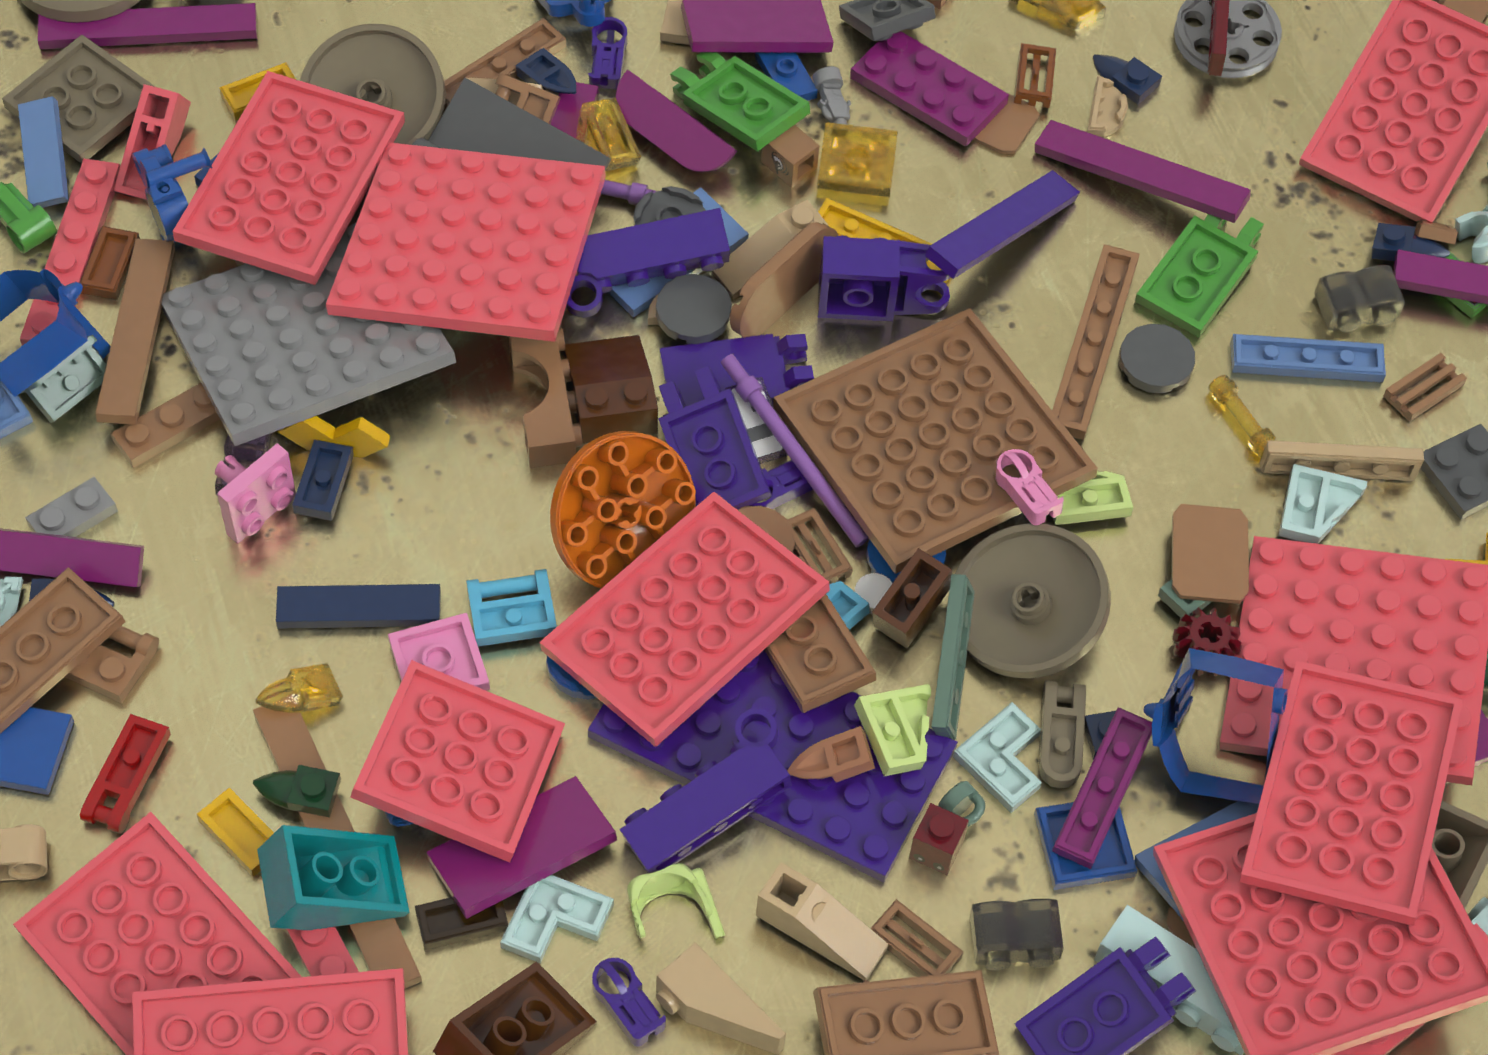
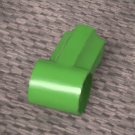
M0 182V221L6 227L7 233L15 246L22 253L25 254L57 234V229L52 219L41 206L37 205L34 207L12 183L4 184Z

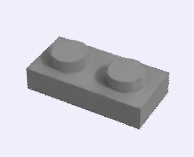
M92 477L28 515L25 519L32 532L77 537L115 514L118 510L115 502L95 477Z

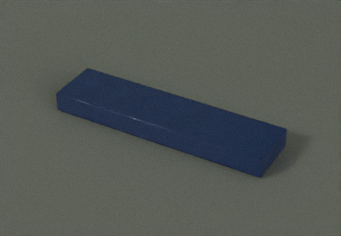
M440 584L277 586V629L414 627L440 620Z

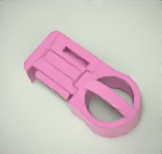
M1019 449L1005 451L997 460L996 481L1008 493L1030 523L1040 525L1045 522L1046 515L1050 514L1052 518L1060 515L1064 498L1058 499L1057 495L1042 478L1043 471L1036 464L1034 457L1028 452ZM1014 464L1021 477H1011L1003 472L1002 469L1005 466Z

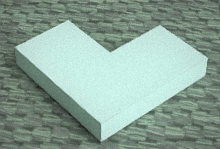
M1013 702L954 750L953 758L1010 813L1038 791L1042 784L1015 757L1040 736L1041 729Z
M550 875L525 889L500 942L501 948L541 963L557 927L598 941L614 906V899Z

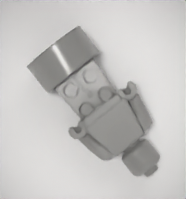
M834 66L821 68L812 76L815 88L818 89V93L821 96L817 106L821 108L825 119L833 123L835 133L843 135L848 131L847 120L850 119L849 106L851 102L850 100L846 102L842 96L843 80L840 69Z

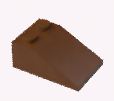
M639 335L565 344L564 353L570 367L571 391H574L576 420L580 424L582 444L617 431H634L647 435L658 434V405L652 375Z
M536 961L450 1019L433 1052L436 1055H564L595 1026L597 1021Z

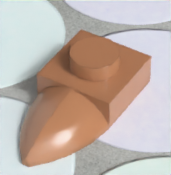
M859 726L810 746L793 761L787 771L791 776L802 779L833 777L837 783L875 769L866 733Z

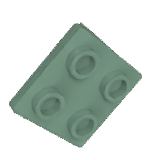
M93 334L87 336L88 341L65 360L21 392H26L50 423L55 422L102 385L107 364L92 347L97 341Z

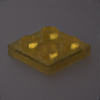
M826 122L817 189L890 197L898 131Z

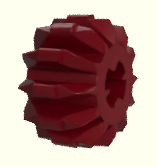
M1198 607L1193 611L1192 616L1185 614L1180 619L1178 627L1174 629L1172 635V642L1175 643L1173 649L1174 657L1185 658L1189 648L1235 657V654H1240L1242 649V642L1238 640L1241 634L1240 627L1230 626V615L1223 618L1218 617L1215 607L1210 610L1208 615ZM1196 669L1198 677L1204 673V671Z

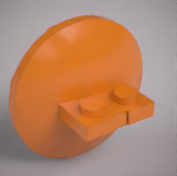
M617 431L608 433L583 446L563 469L554 489L550 509L553 542L566 567L580 580L601 589L696 507V490L686 464L679 454L667 443L654 436L640 432Z

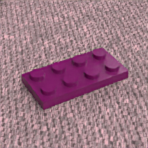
M902 31L892 34V37L887 40L878 41L850 71V79L965 147L1008 104V93Z

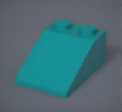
M282 825L257 849L270 928L315 930L404 917L410 913L395 836Z

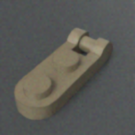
M1045 680L1042 695L1039 772L1044 782L1055 788H1067L1074 785L1078 780L1083 764L1086 685L1073 684V687L1058 686V682ZM1057 702L1069 703L1071 708L1058 707Z

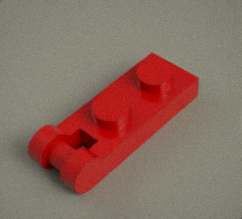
M130 714L81 808L80 820L90 824H95L98 821L106 824L108 830L119 834L125 831L129 823L130 813L171 735L168 726ZM107 796L117 799L114 808L103 805Z

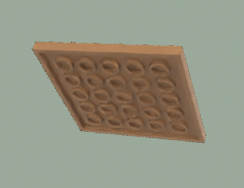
M971 308L777 395L773 400L775 410L895 574L903 570L918 548L930 556H934L1023 513L996 481L997 460L1005 451L1019 449L1032 455L1036 464L1043 471L1042 478L1057 496L1095 478L1097 475L1098 467ZM1014 464L1005 466L1002 469L1003 472L1011 477H1021Z

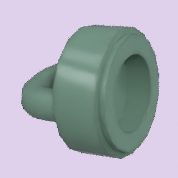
M968 781L956 784L944 795L938 804L939 807L960 816L974 803V810L968 816L963 817L969 820L968 827L981 818L986 805L983 797Z

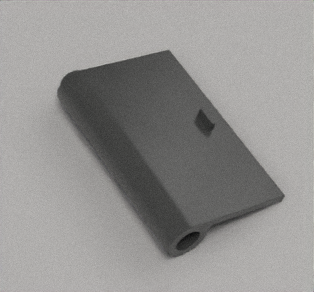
M467 78L463 79L429 140L421 137L412 144L605 166V170L612 160L610 157Z

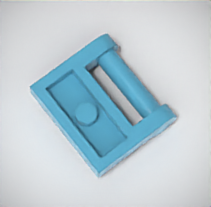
M546 569L534 570V575L479 582L478 579L466 580L474 634L478 647L546 637L557 627ZM537 590V594L482 602V598Z

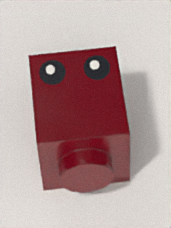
M930 803L913 837L909 859L947 876L964 842L969 820Z

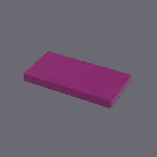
M682 0L681 11L692 52H832L834 42L821 0Z
M574 776L536 796L510 863L453 839L426 853L429 862L467 919L617 841L616 831L579 779Z

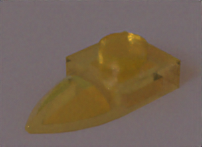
M328 663L291 669L286 678L277 680L262 690L255 701L256 704L271 710L296 713L338 706L343 695Z

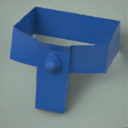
M46 269L40 272L12 270L3 272L0 275V322L28 299L59 303L57 305L59 311L56 321L0 362V383L14 397L88 341L87 336L93 334L97 339L92 347L103 359L110 352L111 346L75 307L78 304L76 299L83 290L81 283L73 282L64 286L52 272Z
M1189 648L1164 699L1161 698L1158 703H1149L1144 706V713L1153 719V746L1159 747L1164 765L1180 792L1259 804L1263 785L1189 771L1174 728H1178L1193 702L1191 691L1194 688L1195 679H1192L1195 669L1274 687L1265 773L1266 780L1278 733L1279 715L1284 713L1287 704L1288 690L1282 688L1284 669L1234 656Z

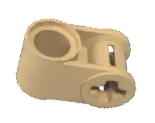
M33 824L0 829V882L33 880L44 876L48 870L46 830L39 825Z

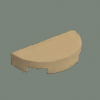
M1098 75L1095 82L1087 132L1099 137L1112 135L1122 127L1127 115L1128 104L1126 95H1122L1113 86V81Z

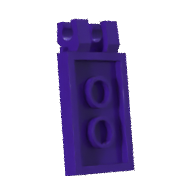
M773 334L660 348L664 383L672 380L675 382L676 387L680 389L686 406L704 398L694 371L709 365L712 372H714L721 391L736 388V383L721 364V361L730 354H734L749 376L754 375L758 382L761 383L766 399L772 407L775 396L814 379L812 365L794 366L788 371L785 368V365L807 361L806 351L808 346L805 334L786 335L781 340L779 336L773 337Z
M709 365L694 371L704 396L699 401L686 406L680 389L676 387L673 380L659 386L668 414L663 415L658 420L667 444L679 454L690 472L696 490V506L712 492L717 493L736 509L750 506L772 497L734 393L730 388L721 391L717 378Z
M1154 937L1134 952L1131 949L1125 952L1119 947L1014 1024L1035 1055H1128L1174 1021L1172 1017L1177 1014L1173 1007L1179 1005L1195 993L1196 989L1182 972L1158 988L1147 971L1154 969L1171 955L1157 937Z

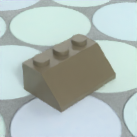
M1442 801L1432 848L1465 909L1488 864V821Z

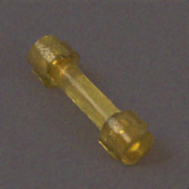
M1227 375L1217 377L1208 387L1212 397L1218 405L1225 404L1250 437L1249 447L1261 458L1267 441H1276V436L1270 428L1263 429L1238 397L1239 387Z

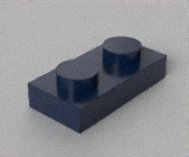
M314 439L292 504L295 514L333 520L354 456L353 447Z

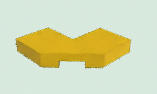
M314 416L278 430V433L307 451H311L315 439L353 447V457L364 458L387 448L390 439L388 433L363 417L335 428L318 416Z

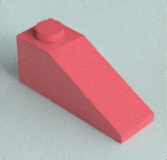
M143 84L114 187L115 192L147 200L145 194L146 187L136 169L132 153L145 148L150 151L166 144L171 156L173 155L181 138L191 103L181 94Z

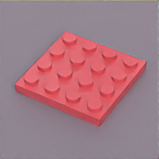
M411 660L350 797L510 863L565 723Z

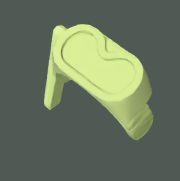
M677 863L653 873L637 876L628 884L627 894L635 929L640 939L646 937L644 926L640 919L642 910L650 901L665 894H682L695 900L707 917L714 938L718 939L725 936L706 877L701 868L691 870L687 865Z

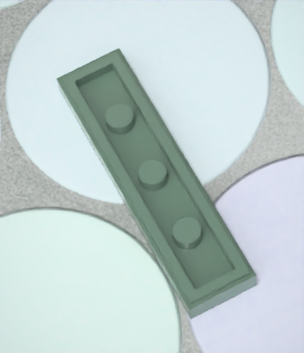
M951 574L931 726L936 735L953 740L957 736L975 595L968 577L961 574Z

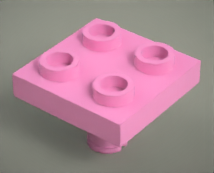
M278 443L247 469L232 455L225 457V461L230 464L229 466L222 460L216 466L215 475L227 483L217 493L226 534L237 544L245 537L257 533L265 520L277 510L285 509L296 495L289 454Z

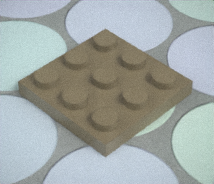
M80 35L4 96L2 100L4 107L19 118L18 104L53 96L58 101L63 151L82 164L83 158L90 159L133 123L143 84L155 86L84 35Z

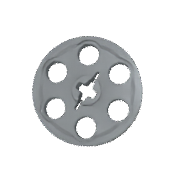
M1186 0L1180 7L1174 27L1175 42L1182 56L1191 65L1209 74L1207 72L1209 54H1201L1194 47L1197 45L1209 47L1212 6H1210L1209 2L1212 0ZM1230 0L1226 57L1222 76L1217 77H1248L1265 69L1275 58L1282 37V28L1276 12L1265 0ZM1253 10L1259 13L1261 17L1250 19L1243 12ZM1187 18H1196L1203 25L1192 27L1185 20ZM1255 37H1264L1271 44L1269 46H1260L1253 39ZM1238 54L1243 56L1247 62L1236 64L1229 59V56Z

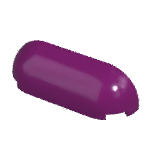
M628 69L626 70L617 87L616 105L620 116L628 125L682 166L696 172L717 170L734 157L737 153L736 149Z

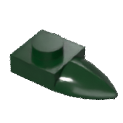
M298 765L297 771L272 772L254 779L253 785L266 799L280 807L330 818L341 777L338 772Z

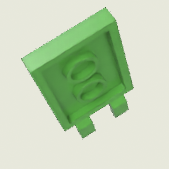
M700 52L697 54V61L705 64L699 68L700 75L704 77L701 80L694 73L681 66L670 73L671 79L678 82L673 87V93L683 99V103L757 152L810 114V105L807 100L736 56L726 61L716 52Z
M1210 214L1206 216L1205 220H1202L1194 215L1137 292L1135 302L1200 338L1256 260L1258 250L1253 247L1261 237L1259 232L1263 229L1264 223L1251 217L1237 238H1234L1222 231L1227 220Z

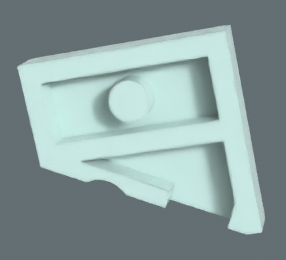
M1293 464L1290 471L1278 536L1319 544L1363 495L1368 481Z

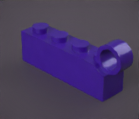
M720 208L588 235L577 269L578 275L575 276L566 305L568 311L580 318L591 317L602 306V294L613 289L612 286L627 283L629 287H636L647 284L650 278L665 276L666 279H674L678 276L686 275L688 270L702 268V271H713L723 267L724 263L729 262L730 248ZM579 287H588L595 292L596 298L591 304L580 306L571 300V294Z
M751 708L741 713L735 723V734L738 743L731 748V755L719 763L711 761L705 764L695 773L696 778L683 787L681 784H677L669 788L660 796L661 802L649 810L641 808L626 818L624 821L626 825L620 828L624 840L647 873H653L670 865L677 864L792 786L790 774L772 750L778 740V729L775 718L770 712L762 708ZM754 721L766 723L771 728L768 737L761 742H750L745 739L743 731L749 723Z

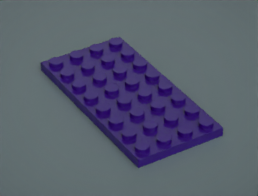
M763 650L657 747H654L605 704H603L589 726L588 737L686 785L696 778L695 773L702 766L711 761L719 763L731 755V748L738 743L735 734V723L740 714L751 708H762L770 712L775 718L778 740L772 750L785 769L788 770L793 761L802 752L817 742L859 726L864 730L854 707V704L861 695L850 692L802 713ZM754 721L745 727L743 736L750 742H761L768 737L771 728L762 721ZM929 728L925 735L928 745L927 759L923 767L919 770L884 776L868 740L875 769L837 783L833 777L802 779L790 775L791 787L748 816L884 883L951 760L958 742L948 737L938 736L934 730Z

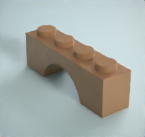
M562 327L559 328L555 342L508 336L513 372L534 378L547 392L544 400L536 408L523 415L524 438L529 468L567 464L576 454V447L582 446V434L580 424H572L571 414H577L574 391H566L565 382H571L568 359L561 360L559 352L565 350Z

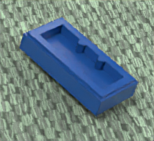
M755 52V58L766 76L807 101L817 98L818 89L815 88L812 79L796 53Z

